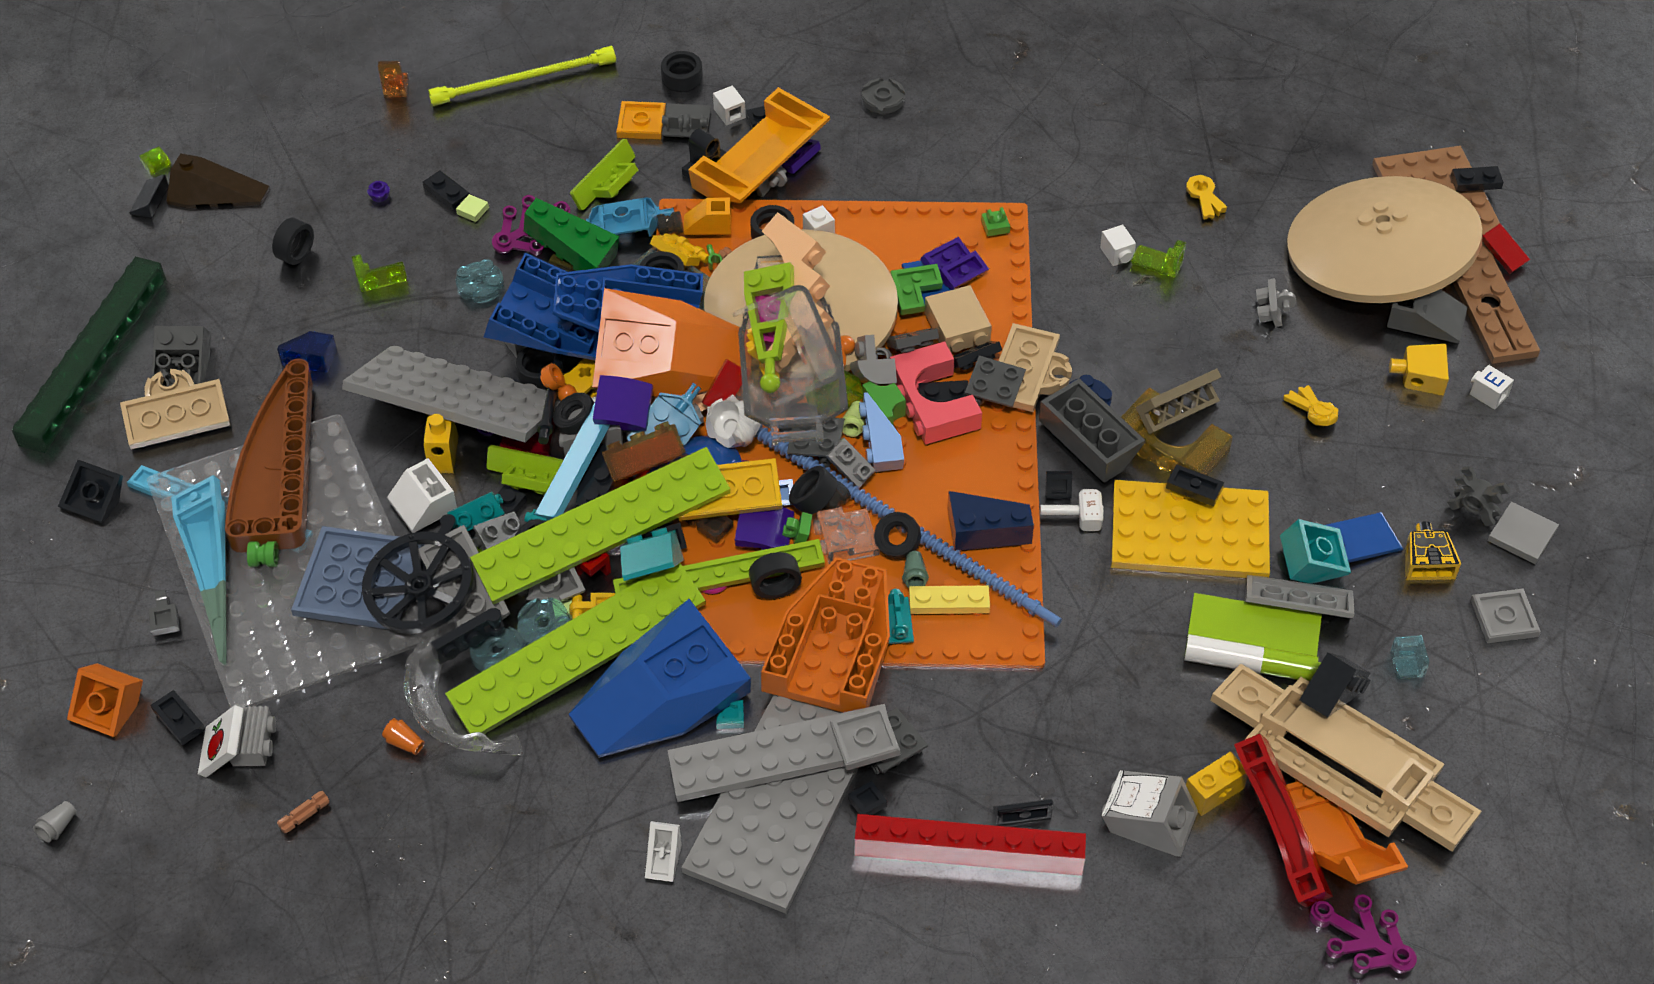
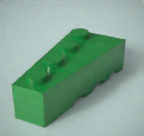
M535 198L524 214V232L545 248L549 247L556 252L555 256L559 259L568 261L573 265L575 271L608 267L617 255L619 236L538 198Z

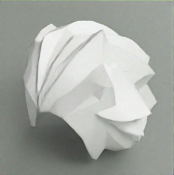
M732 394L724 401L721 398L711 404L710 407L707 406L706 430L710 438H716L718 443L727 448L746 447L752 443L762 421L758 420L759 411L749 408V400L739 401Z

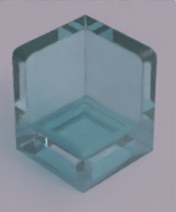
M1422 635L1395 637L1390 653L1397 677L1399 679L1425 677L1429 666V658Z

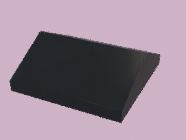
M77 460L58 507L104 523L119 503L123 476Z

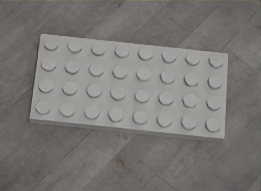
M390 346L344 379L342 390L429 415L440 414L446 420L526 442L537 432L538 424L542 421L547 390L539 389L533 384L518 383L512 378H501L487 371L469 369L466 365L451 364L445 359L430 358L420 352L403 350L399 346ZM556 395V401H555L554 411H555V408L557 407V405L561 402V401L558 399V396H557V395Z
M773 695L755 731L839 713L824 707ZM844 766L721 793L682 865V873L786 914L858 768L847 771Z

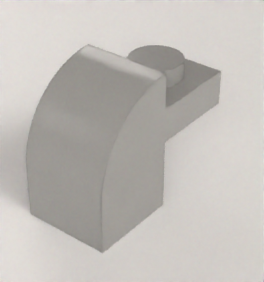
M874 335L857 337L855 354L859 357V360L850 363L851 371L856 379L863 384L870 381L878 386L897 383L895 358L876 359Z

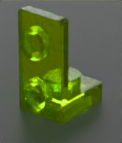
M1177 240L1174 247L1169 248L1167 253L1139 245L1131 263L1175 278L1184 260L1186 242Z
M361 254L351 257L361 292L407 281L403 262L370 269L368 263L363 264Z

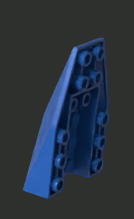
M525 253L515 271L501 303L498 302L488 321L484 338L557 354L596 360L599 333L553 315L556 273L567 271Z
M632 264L556 273L553 315L599 333L604 288L681 300L699 308L703 293V274Z
M688 599L626 648L572 709L569 717L600 758L686 734L730 706V703L738 701L751 692V678L695 605Z

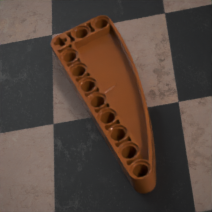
M293 359L283 369L263 401L242 447L230 489L225 521L226 535L231 549L235 552H247V546L250 541H258L261 545L266 544L268 541H277L279 550L298 548L306 540L313 385L309 365L306 360Z

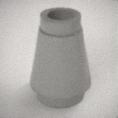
M64 801L36 820V824L33 826L34 832L45 842L49 843L52 840H57L76 814V809L71 803Z

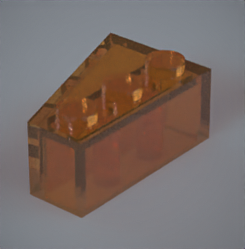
M667 421L654 426V432L645 434L642 431L630 436L631 441L621 444V441H616L607 445V450L602 452L613 481L618 482L645 472L655 466L664 465L668 461L680 456L681 458L688 456L678 427L675 424L670 425Z

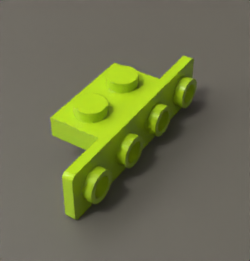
M622 139L570 191V195L579 210H585L596 197L608 199L618 195L619 190L632 180L638 168L635 163H630L635 158V154L627 139Z
M490 445L487 452V469L503 473L501 484L510 485L514 489L525 488L534 490L538 494H546L563 462V459Z

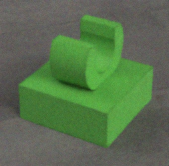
M1003 207L999 209L1000 211L992 212L989 209L987 213H982L981 221L987 237L1010 233V224Z
M802 512L799 520L788 517L786 525L783 527L782 535L789 538L794 537L793 544L807 541L812 514Z

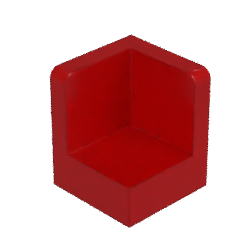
M606 552L574 567L578 576L586 572L591 577L598 570H601L605 575L611 573L610 559Z

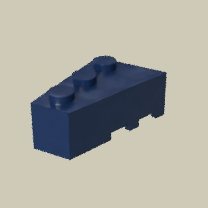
M949 491L948 515L955 551L1032 544L1034 523L1030 504Z

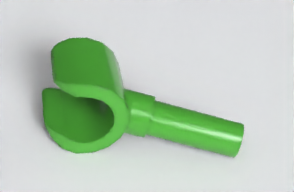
M708 244L706 246L710 255L708 257V268L713 270L712 263L719 264L722 261V257L714 253L712 245Z

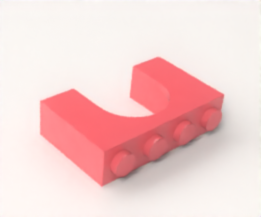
M946 342L890 357V359L895 358L897 383L895 384L906 399V414L908 418L912 417L915 433L917 436L922 437L925 445L981 429L982 411L973 395L948 402H933L921 396L917 391L918 383H927L953 375L954 358Z

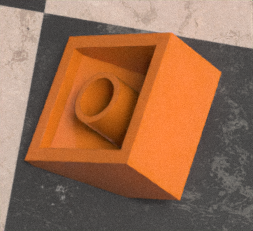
M98 663L78 668L67 720L112 737L117 736L138 705L143 680Z

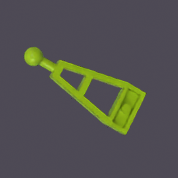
M791 262L744 271V296L758 360L762 364L765 363V374L760 379V387L766 393H774L780 387V379L775 374V361H779L782 358L794 293V266ZM782 291L778 319L760 322L755 297ZM775 331L772 350L766 351L763 334Z

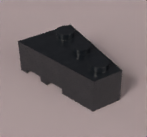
M604 444L599 445L578 485L577 507L631 481V475L637 468L630 475L626 473L634 463L629 449Z
M1327 652L1299 700L1324 716L1329 717L1354 699L1359 692L1361 694L1365 692L1371 681L1368 679L1370 672L1343 656Z

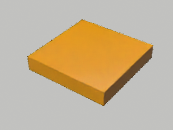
M622 101L616 131L617 138L662 140V116H665L666 103Z

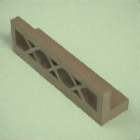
M1218 369L1157 395L1135 407L1148 433L1151 434L1219 402L1220 400L1211 384L1221 378ZM1201 388H1204L1209 401L1199 397ZM1184 397L1192 400L1191 408L1183 405ZM1167 404L1176 408L1175 416L1166 412ZM1149 412L1159 416L1158 425H1154L1148 414Z

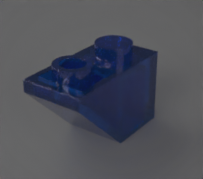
M309 331L279 345L277 351L282 365L286 366L293 359H303L307 361L310 370L328 372L337 353V347L333 335Z

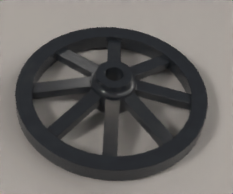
M426 531L406 534L386 544L369 562L362 580L363 600L372 617L385 628L407 634L427 632L450 621L464 607L473 588V567L463 547L446 535ZM433 544L441 546L426 572L422 571L418 545ZM408 547L410 548L414 571L410 574L388 561L397 552ZM451 551L456 555L462 567L433 578L448 552ZM381 567L405 582V585L374 588L375 579ZM462 577L460 588L455 597L434 589ZM407 594L386 614L378 608L374 597ZM431 597L447 604L443 610L427 618L426 599ZM417 600L418 620L403 621L395 619L410 604Z

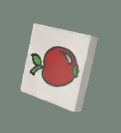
M234 705L206 726L198 775L208 777L236 756L243 708Z

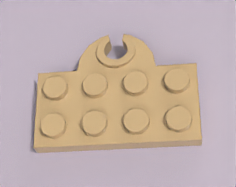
M1015 323L1012 324L999 361L1026 369L1013 405L1014 408L1034 412L1040 394L1052 395L1069 384L1068 378L1072 376L1069 358L1064 354L1055 352L1060 334ZM1063 375L1064 378H1056L1054 376Z
M170 369L171 377L175 382L169 387L162 385L164 378L161 371L156 373L151 379L148 378L145 384V397L120 402L130 449L230 426L220 379L194 384L191 376L186 371Z

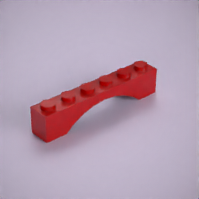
M1259 733L1234 744L1243 768L1272 827L1282 854L1288 879L1298 903L1307 908L1318 901H1324L1333 897L1269 741Z

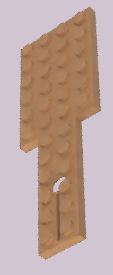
M1461 146L1374 158L1372 164L1378 177L1401 176L1420 178L1442 184L1455 190L1451 178L1452 169L1472 168ZM1483 190L1458 192L1474 206L1479 214L1482 223V235L1500 223ZM1482 242L1475 262L1461 277L1453 282L1462 303L1467 306V314L1492 364L1538 357L1540 349L1491 251ZM1493 297L1499 302V306L1492 308L1490 304L1482 303L1481 299Z

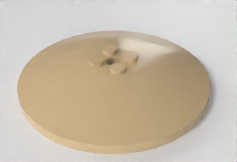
M1374 177L1338 186L1308 203L1295 217L1289 229L1287 238L1288 254L1297 274L1310 286L1325 294L1363 303L1399 302L1433 293L1461 277L1472 266L1479 255L1482 246V223L1474 206L1464 196L1447 186L1413 177Z
M801 229L816 240L826 251L822 260L814 266L813 270L821 275L830 287L816 304L824 309L834 321L828 331L822 334L819 339L812 335L807 339L805 348L797 351L789 364L779 372L780 379L817 380L850 371V363L859 360V357L855 354V349L851 354L846 355L845 366L835 372L826 370L821 362L822 351L825 348L836 345L837 339L843 335L852 337L855 343L857 342V337L874 335L875 350L881 348L891 335L895 326L898 309L897 290L891 273L873 252L847 237L826 231ZM766 235L752 239L739 246L718 264L705 290V312L745 330L751 328L744 296V271L784 263L780 252ZM782 291L771 293L768 295L782 297ZM750 355L749 370L763 375L759 367V361Z

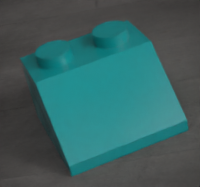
M1298 519L1280 535L1290 579L1313 584L1347 576L1351 573L1340 529Z
M661 528L652 531V536L643 539L642 535L627 538V544L620 547L623 580L626 581L672 568L681 563L684 558L676 531L668 532L667 528Z

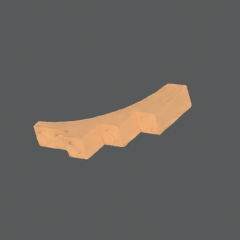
M777 212L762 232L776 246L784 263L791 262L794 266V293L781 360L775 361V370L779 373L789 364L795 353L806 344L807 339L811 335L819 339L822 334L828 331L834 320L824 309L816 304L830 287L822 276L813 270L814 266L822 260L826 251L816 240ZM773 343L767 351L772 350Z

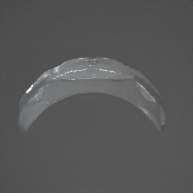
M453 617L444 625L424 632L421 635L422 639L407 658L403 682L407 705L413 711L412 714L417 723L435 739L458 749L498 755H522L523 752L518 734L511 735L502 740L492 741L481 732L463 735L453 726L440 702L438 684L443 663L440 665L435 659L431 642L457 628V623Z

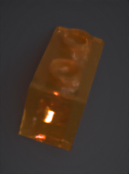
M379 61L378 70L384 98L406 97L409 78L408 73H402L400 61Z

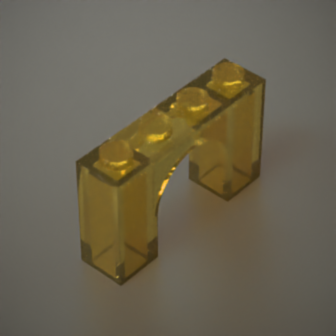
M1148 388L1121 416L1123 420L1145 439V444L1137 453L1138 456L1147 459L1161 470L1167 471L1170 474L1176 464L1208 476L1230 452L1233 436L1211 424L1195 442L1189 445L1172 446L1163 443L1154 433H1148L1135 408L1147 400L1160 395L1153 389ZM1149 412L1148 414L1154 425H1158L1159 416Z

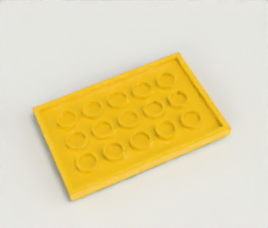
M1114 480L1111 568L1247 578V575L1269 577L1268 491L1223 488L1213 507L1166 489V483Z

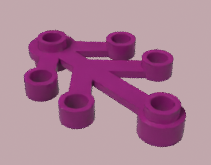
M525 195L522 198L523 210L520 225L513 232H511L512 221L516 219L517 210L510 205L503 208L502 217L504 220L501 232L496 233L492 238V247L497 253L508 254L513 249L530 252L536 256L543 253L544 246L535 239L530 243L519 241L523 237L532 238L524 232V214L530 206L525 202H533L535 197L532 195ZM558 201L553 205L570 213V206L564 201ZM512 212L513 215H507L506 213ZM533 246H539L540 249H534Z
M1358 895L1353 903V909L1358 913L1363 928L1336 914L1334 908L1326 901H1318L1312 905L1309 918L1315 926L1327 927L1331 924L1356 939L1343 942L1339 938H1331L1326 946V953L1331 958H1340L1343 954L1374 949L1383 955L1369 957L1365 953H1359L1354 957L1352 967L1357 973L1365 974L1369 970L1390 967L1398 973H1405L1415 967L1417 962L1416 953L1411 947L1403 944L1397 928L1399 918L1395 911L1390 909L1384 910L1379 918V924L1382 928L1386 929L1389 944L1379 937L1370 911L1372 900L1367 895ZM1358 902H1364L1367 907L1359 906ZM1318 909L1325 910L1327 914L1320 913ZM1384 917L1392 918L1393 922H1387ZM1331 946H1338L1340 951H1334ZM1397 954L1403 955L1407 959L1402 960L1397 956ZM1362 960L1367 966H1360L1357 961Z

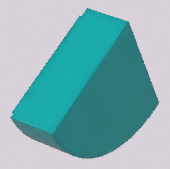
M743 700L730 703L729 707L719 713L716 721L717 729L744 728Z

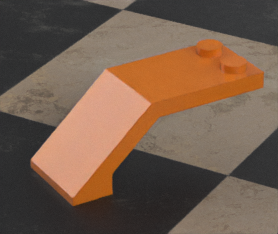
M1300 781L1286 784L1321 867L1355 885L1407 870L1408 865L1394 842L1390 843L1386 849L1366 839L1351 813Z

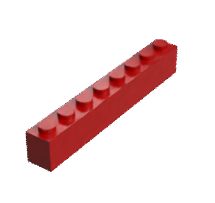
M857 814L855 856L1070 875H1083L1085 863L1086 833Z

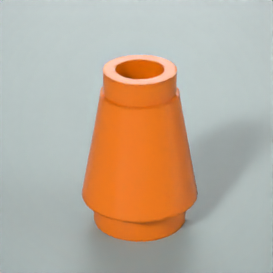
M393 718L382 732V737L386 739V743L414 755H417L425 744V741L403 720L398 721Z

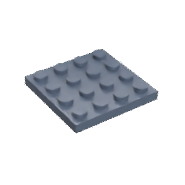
M322 526L293 603L292 615L387 629L379 624L367 609L362 595V580L365 570L374 555L399 536ZM424 544L418 545V549L423 547ZM409 547L397 552L388 559V561L406 573L414 572ZM381 567L375 579L374 588L405 585V582ZM407 594L374 597L378 608L386 614ZM402 613L399 614L395 619L400 620Z

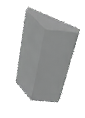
M464 525L445 534L463 547L469 559L471 556L479 553ZM426 544L419 548L420 557L427 569L441 546ZM449 551L433 578L462 567L456 555ZM473 564V588L464 607L452 618L456 627L491 608L500 610L502 620L511 614L504 600L497 604H492ZM462 577L436 588L440 592L455 597L460 588Z
M1247 575L1245 602L1350 619L1354 618L1352 590Z

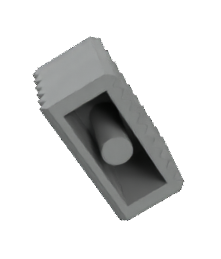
M242 706L241 708L244 711L237 753L230 762L232 766H266L267 756L272 755L273 745L270 737L271 733L276 731V718L271 715L267 706Z

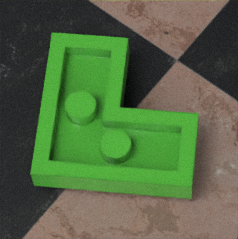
M938 264L891 271V276L897 290L898 307L901 315L924 312L925 304L921 292L942 289L943 286Z

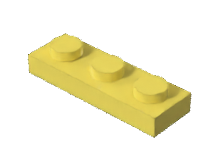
M989 585L909 586L910 613H990Z

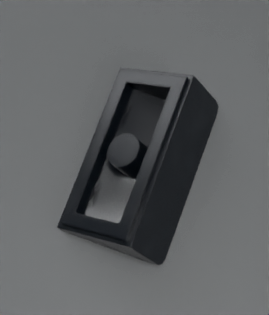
M160 175L145 182L129 212L130 215L153 217L169 186L166 175Z
M1053 799L993 806L996 824L1051 818L1054 804Z

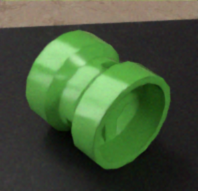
M250 541L248 543L247 563L249 567H259L261 563L267 567H277L279 561L277 541H268L262 545L258 541Z

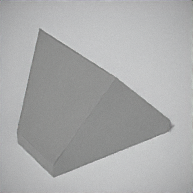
M573 567L530 587L526 600L563 602L584 593L585 588Z

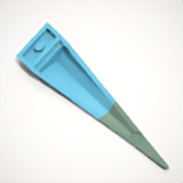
M212 475L171 498L173 518L200 589L218 659L226 665L225 502L221 497L220 480Z

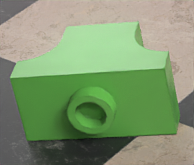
M869 381L862 384V401L864 393L868 392L892 425L898 418L906 416V399L895 383L887 386H878Z

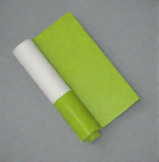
M1194 593L1184 661L1236 669L1240 664H1243L1259 674L1294 680L1302 677L1310 682L1321 662H1318L1317 651L1322 614Z

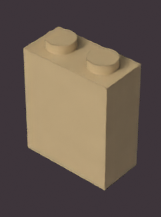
M971 285L925 297V315L931 327L938 329L939 343L946 342L951 353L991 341L992 326Z

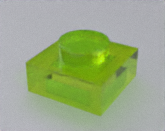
M160 146L139 155L141 163L151 175L171 166L170 159Z

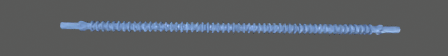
M761 424L754 437H757L758 441H763L764 445L769 444V448H774L775 452L780 451V455H785L786 459H791L792 463L797 462V466L803 465V470H809L819 465L825 468L823 463L819 464V461L814 460L812 456L787 454L789 442H785L784 438L780 439L777 434L774 435L773 431L768 432V428H763ZM830 467L825 468L837 479V491H843V495H849V499H854L855 503L860 502L861 507L866 506V509L868 511L872 510L873 514L878 513L879 518L895 512L894 508L889 509L888 504L883 505V501H877V497L871 498L870 493L865 494V490H860L859 486H854L853 482L848 483L847 478L842 479L840 474L836 476V471H831ZM896 526L898 530L902 528V533L907 532L904 527ZM920 527L921 545L926 544L927 549L932 548V552L937 551L938 556L944 555V560L950 559V564L956 563V567H962L963 572L968 571L969 576L974 574V579L980 578V582H986V585L992 586L993 591L999 590V595L1005 594V599L1011 598L1012 603L1017 602L1018 607H1025L1032 616L1036 614L1054 627L1060 625L1062 618L1041 606L1040 601L1030 599L1028 593L1022 594V589L1016 590L1015 585L1009 586V581L1003 582V577L997 578L996 573L991 574V570H985L984 565L979 566L978 561L973 563L971 557L967 559L966 554L961 555L960 550L954 551V546L948 547V542L942 543L941 538L936 539L935 534L930 535V531L924 532V527Z

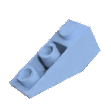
M868 392L864 393L863 402H859L860 417H865L866 425H862L864 441L868 440L869 448L866 449V460L869 464L872 463V467L875 469L874 472L903 469L904 453L901 435Z

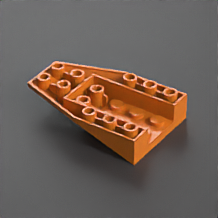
M604 288L592 388L597 392L600 375L625 377L652 384V398H657L659 393L682 396L687 392L692 383L696 384L694 390L697 386L701 388L698 393L707 392L726 359L747 371L749 370L750 354L747 352L748 348L746 346V343L750 341L747 337L748 331L681 300ZM748 374L742 384L747 383Z
M835 557L786 610L761 671V691L843 713L869 707L890 640L887 570Z

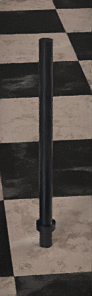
M554 353L552 363L561 370L564 355ZM547 388L542 421L538 424L537 429L539 433L538 442L540 444H547L549 435L553 432V425L551 423L557 389Z

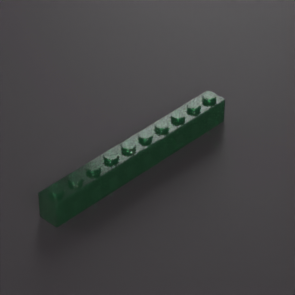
M135 256L130 265L126 267L125 272L115 282L108 296L102 300L98 310L90 317L83 331L78 334L73 345L65 352L58 366L53 369L48 380L40 387L33 401L28 404L21 418L15 422L11 431L18 446L41 453L47 451L166 280L161 263Z

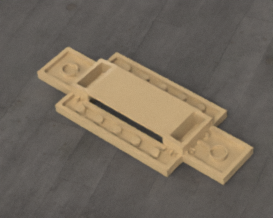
M1240 664L1212 694L1210 701L1254 728L1245 739L1260 733L1269 741L1279 768L1387 837L1393 833L1401 821H1404L1453 852L1479 818L1481 810L1434 782L1442 771L1444 763L1347 704L1329 717L1304 704L1299 699L1308 686L1309 681L1302 677L1293 686L1289 685L1284 690L1245 665ZM1289 732L1381 789L1383 791L1381 798L1283 737Z

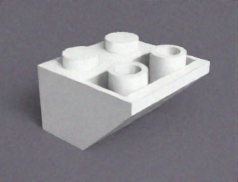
M429 458L406 469L387 497L390 504L412 533L432 524L449 511L457 508L454 491Z

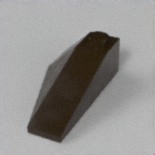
M180 153L170 171L166 201L169 205L184 208H197V205L202 204L218 207V204L231 203L233 206L262 205L270 191V186L205 158Z

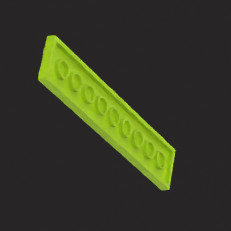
M705 447L470 557V560L494 605L626 543L627 538L643 535L729 494L730 487L708 448Z
M681 563L675 567L654 572L451 689L445 695L474 741L617 657L686 600L690 599L697 609L705 605L706 600Z

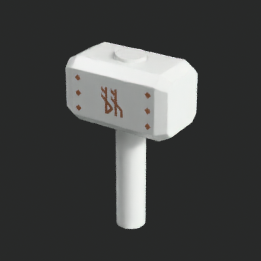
M1097 489L1081 490L1078 496V505H1040V515H1079V527L1083 531H1099L1103 524L1101 492Z

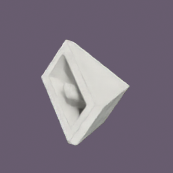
M650 822L645 878L669 882L674 881L682 846L680 825Z

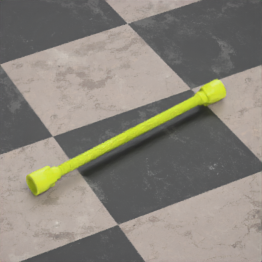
M613 46L594 50L595 53L590 54L589 57L586 56L581 57V59L552 64L551 66H543V68L540 67L513 75L510 74V76H502V78L497 77L494 80L489 79L480 83H472L469 86L464 85L455 89L452 87L447 88L446 86L428 89L429 97L434 107L450 102V99L455 98L456 95H464L478 90L481 91V89H489V87L494 88L495 86H502L511 82H519V80H527L530 77L535 78L587 64L609 65L616 63Z

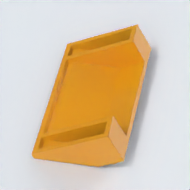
M778 87L764 100L766 117L716 163L702 156L688 169L692 188L708 198L730 197V202L742 203L830 120V116Z

